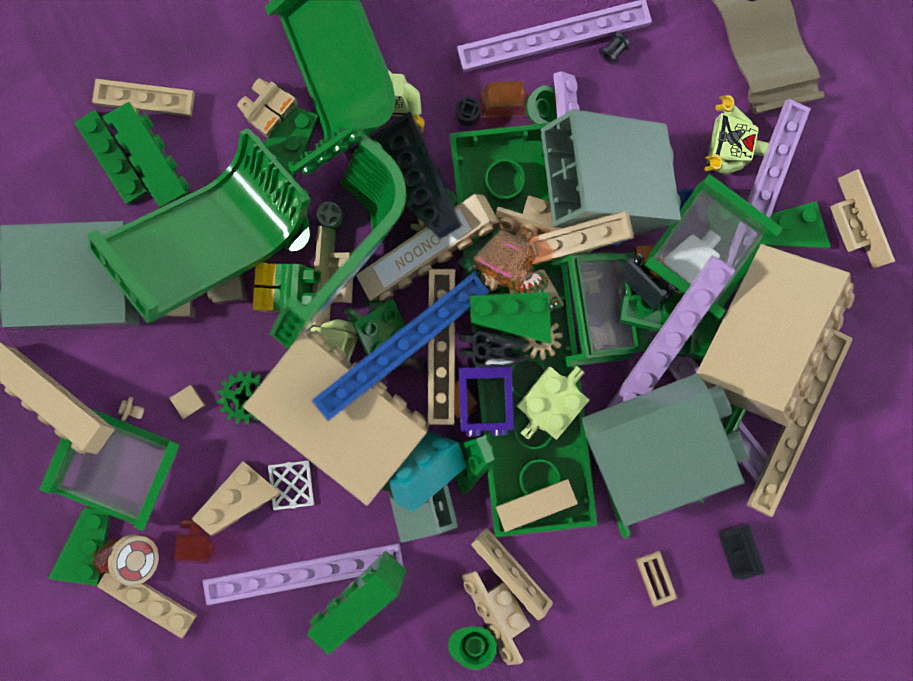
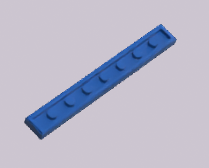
M473 272L313 398L311 402L328 422L470 309V296L487 295L490 291Z

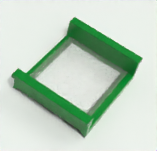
M709 174L705 180L697 185L680 209L681 220L667 227L642 264L672 284L683 294L687 292L711 255L732 266L735 272L708 309V312L713 317L720 319L726 311L722 307L747 273L760 245H766L770 239L777 237L783 227Z
M615 252L590 253V255L581 253L551 260V266L569 265L582 354L566 357L567 367L631 359V353L643 352L649 347L647 329L618 323L621 299L624 296L638 295L620 277L626 261L631 257L634 260L636 259L635 252L626 254H615Z
M91 409L115 430L98 454L89 452L81 454L71 447L73 443L69 439L61 438L39 490L48 494H59L134 524V528L144 531L181 444Z

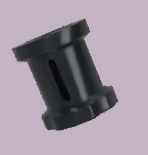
M615 32L613 39L605 47H601L599 53L605 61L615 65L618 62L617 58L625 50H629L631 44L627 37L619 32Z

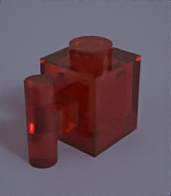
M182 518L180 528L190 529L189 535L177 534L174 560L179 563L210 564V558H214L215 543H212V538L202 536V530L204 529L194 520Z

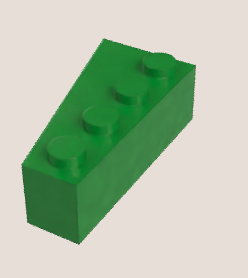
M128 101L103 116L107 125L112 126L118 131L115 138L127 153L131 152L132 155L129 156V160L140 174L143 173L144 177H142V180L160 208L189 194L188 189L191 188L183 175L179 177L175 170L178 168V165L171 155L167 156L163 150L166 145L159 134L155 135L151 127L154 124L147 113L142 114Z
M385 550L338 597H334L322 613L319 611L312 617L309 622L311 626L307 636L329 655L398 596L407 570Z

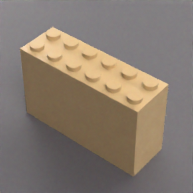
M761 244L697 371L706 387L710 389L721 385L730 404L789 427L791 421H796L800 414L801 407L799 404L802 398H807L811 391L812 384L810 381L813 375L817 376L822 368L823 361H821L824 352L829 353L833 345L834 339L832 336L834 331H839L843 324L844 316L842 315L845 309H849L854 301L855 294L852 293L854 284L851 283L850 273Z
M311 330L303 332L243 407L365 505H368L427 433V419L416 410L411 412L406 408L407 402L397 394L394 397L385 391L387 386L378 381L327 422L311 400L358 363L352 364L345 359L347 354L337 346L334 348L330 347L326 343L327 338L317 330L314 332Z

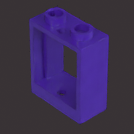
M511 367L459 368L461 431H466V436L482 435V430H492V435H508V430H513ZM504 378L506 423L467 424L466 379Z

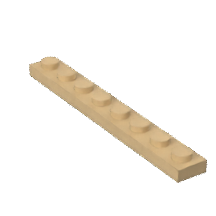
M834 331L832 336L834 339L833 345L829 353L824 352L821 361H823L822 368L817 376L813 375L810 381L812 388L808 397L802 398L799 404L801 411L797 420H792L789 427L782 426L747 503V506L768 517H773L853 340V338L840 331Z

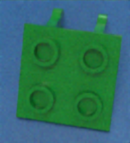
M368 296L365 297L364 301L369 303L367 308L372 311L365 316L356 313L352 308L345 310V314L350 315L348 320L352 322L367 356L405 327L397 306L391 298L381 303L376 300L370 301Z

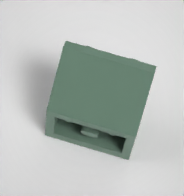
M447 484L415 512L397 505L392 492H389L401 542L437 535L458 527Z

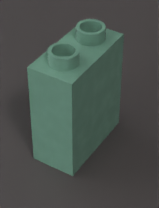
M572 109L541 128L553 227L567 228L626 211L629 214L633 234L648 235L681 220V200L676 190L672 163L674 155L669 143L667 124Z
M124 221L0 225V319H2V327L16 330H49L139 326L138 310L88 249V233L97 229L103 236L127 223Z
M699 373L582 418L587 439L624 527L744 483L737 463L748 460L749 455L738 430L725 434L720 419L731 415L732 410L721 385L708 389Z

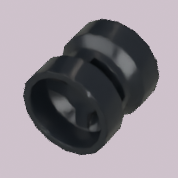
M467 96L460 99L457 103L456 118L461 125L470 127L478 122L481 107L477 99Z

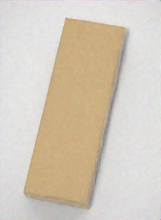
M566 479L496 506V509L506 532L578 503L569 480Z

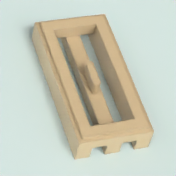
M659 550L654 551L652 554L635 558L653 607L677 599ZM655 558L668 589V596L664 594L652 560ZM644 562H647L660 596L658 600L654 594L643 564Z

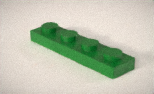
M96 110L74 122L126 205H131L149 193Z

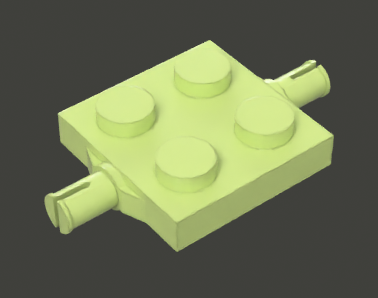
M576 366L568 377L561 376L554 369L548 367L516 405L527 415L530 421L521 432L528 440L538 428L548 432L557 440L588 403L589 399L579 392L575 385L584 374L579 367Z

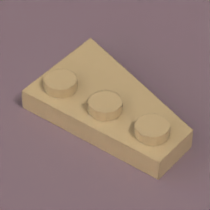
M243 461L192 520L211 536H214L249 512L260 508L267 501L278 497L281 493Z

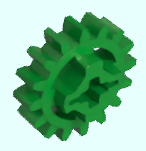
M238 371L237 378L230 374V382H221L225 387L224 390H217V393L222 395V399L217 400V403L224 405L220 412H228V420L236 417V424H241L243 419L246 424H251L252 417L259 421L253 414H246L248 410L243 406L247 401L243 403V399H240V394L246 393L251 398L255 393L253 384L259 388L262 384L260 382L262 376L258 375L253 378L252 371H248L246 376L243 371ZM243 381L238 389L231 390L235 384ZM229 399H232L234 402L235 410L231 407Z

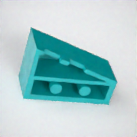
M427 431L388 480L396 504L415 512L466 467L459 443Z

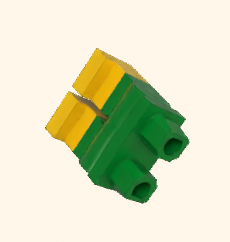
M261 262L255 267L254 285L281 289L254 288L253 310L281 312L284 304L291 296L305 307L317 294L311 293V284H319L321 281V271L301 264H268Z

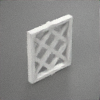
M309 460L268 465L270 484L281 493L277 501L276 498H272L273 510L295 509L296 507L314 505ZM302 464L304 467L298 473L292 468L293 465ZM285 466L287 469L281 475L275 471L276 467ZM306 469H307V478H308V480L305 479V478L302 476V473H303ZM289 470L296 475L292 482L284 478ZM273 473H274L277 477H279V479L277 480V482H276L275 484H274V479H273ZM299 478L306 483L301 490L294 486ZM281 480L289 485L284 492L277 488ZM308 486L310 497L303 493ZM291 488L298 492L293 500L286 495ZM301 495L308 500L307 503L297 504L296 501ZM285 498L290 502V505L280 506L279 503Z

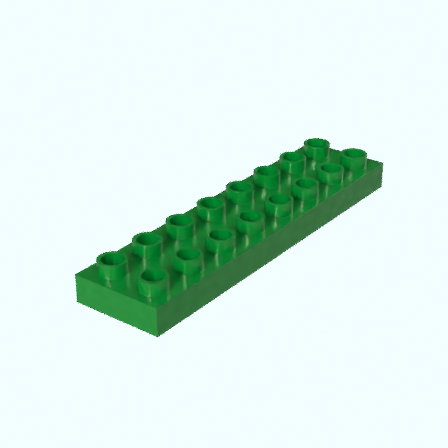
M549 123L450 133L457 206L474 194L484 195L495 215L498 207L523 214L528 195L550 202L541 128ZM500 229L512 246L507 245L492 261L490 266L494 268L503 267L505 268L504 273L514 276L503 275L499 277L497 275L498 279H503L502 281L508 280V283L511 280L517 279L513 264L527 259L532 273L542 269L546 272L564 306L550 312L551 327L556 323L559 325L553 333H562L561 338L554 339V341L561 344V347L555 348L550 346L554 350L555 355L550 356L545 350V359L541 360L539 351H537L536 356L532 359L530 358V353L533 349L530 348L528 351L523 352L522 349L513 348L516 353L528 355L529 358L521 363L510 366H495L511 367L513 430H508V435H492V430H482L483 436H486L487 441L492 446V454L495 459L487 469L495 537L597 526L588 442L582 421L584 409L578 413L557 440L548 432L539 428L528 440L521 432L530 421L527 415L516 406L548 367H551L564 377H568L576 367H567L566 357L577 355L567 265L551 266V260L532 264L527 242L528 238ZM480 235L472 239L473 243L469 247L462 250L463 255L480 238ZM464 269L466 279L470 274ZM508 284L502 289L496 288L495 291H490L487 295L510 294ZM470 308V309H469V316H470L471 333H477V332H479V331H481V330L487 328V327H485V326H481V325H477V324L471 323V308ZM504 378L477 379L482 424L506 423ZM579 379L575 383V385L577 386L579 392H581V383ZM563 480H569L578 504L505 532L496 506Z

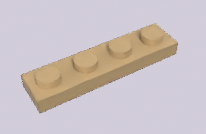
M96 79L92 103L97 106L118 108L129 101L139 111L192 117L195 93L192 90Z
M624 211L527 239L532 264H539L634 237L629 214Z
M486 528L471 545L493 569L494 573L509 587L510 591L524 604L526 609L539 621L547 614L553 602L490 530Z
M109 568L97 585L98 588L181 639L185 637L197 617L195 613L146 583L128 586L118 582L110 574Z

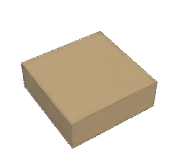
M189 385L170 398L182 419H186L206 406L193 385Z

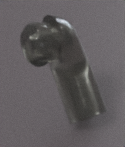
M410 356L392 371L413 367L414 374L420 375L427 372L425 365L427 363L422 358Z

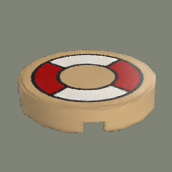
M132 534L116 542L112 548L114 550L108 558L109 572L112 577L124 585L136 586L144 583L153 575L158 565L159 555L158 549L152 540L145 536Z

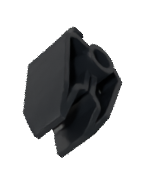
M488 327L477 333L464 332L459 334V340L473 342V349L461 348L459 349V356L473 358V362L477 367L510 366L521 363L529 358L528 355L516 353L513 348L524 349L529 346V342L519 335Z

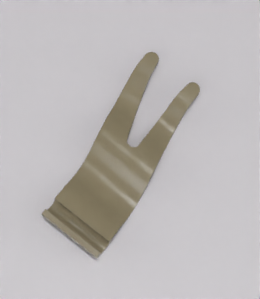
M711 0L718 8L724 20L734 58L750 87L748 100L753 114L781 109L787 99L802 104L825 97L824 91L820 92L818 89L817 81L820 75L816 64L801 40L790 0H756L753 2L748 0Z

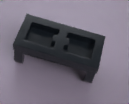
M639 253L635 260L631 257L626 261L620 277L655 311L672 299L676 288L671 284L667 289L642 264L644 256Z
M742 522L717 531L733 579L745 580L766 574L748 524Z

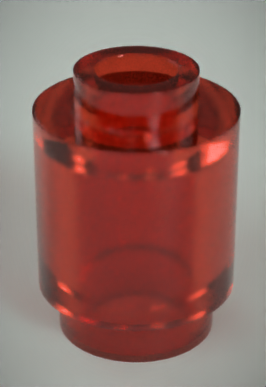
M118 536L116 539H111L92 555L94 559L92 565L101 574L104 571L110 574L108 558L114 550L112 549L113 546L122 539Z

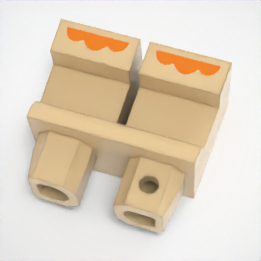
M258 78L253 84L252 90L259 97L253 102L244 96L237 106L243 112L247 121L266 138H269L282 123V120L299 104L296 98L288 92H284L274 82L271 81L269 84L263 79Z

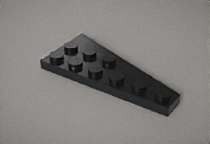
M408 112L369 137L371 140L377 141L382 149L395 161L405 182V205L434 234L442 239L463 226L418 123L411 112ZM359 144L351 148L349 151L352 154H354L355 150L359 147Z

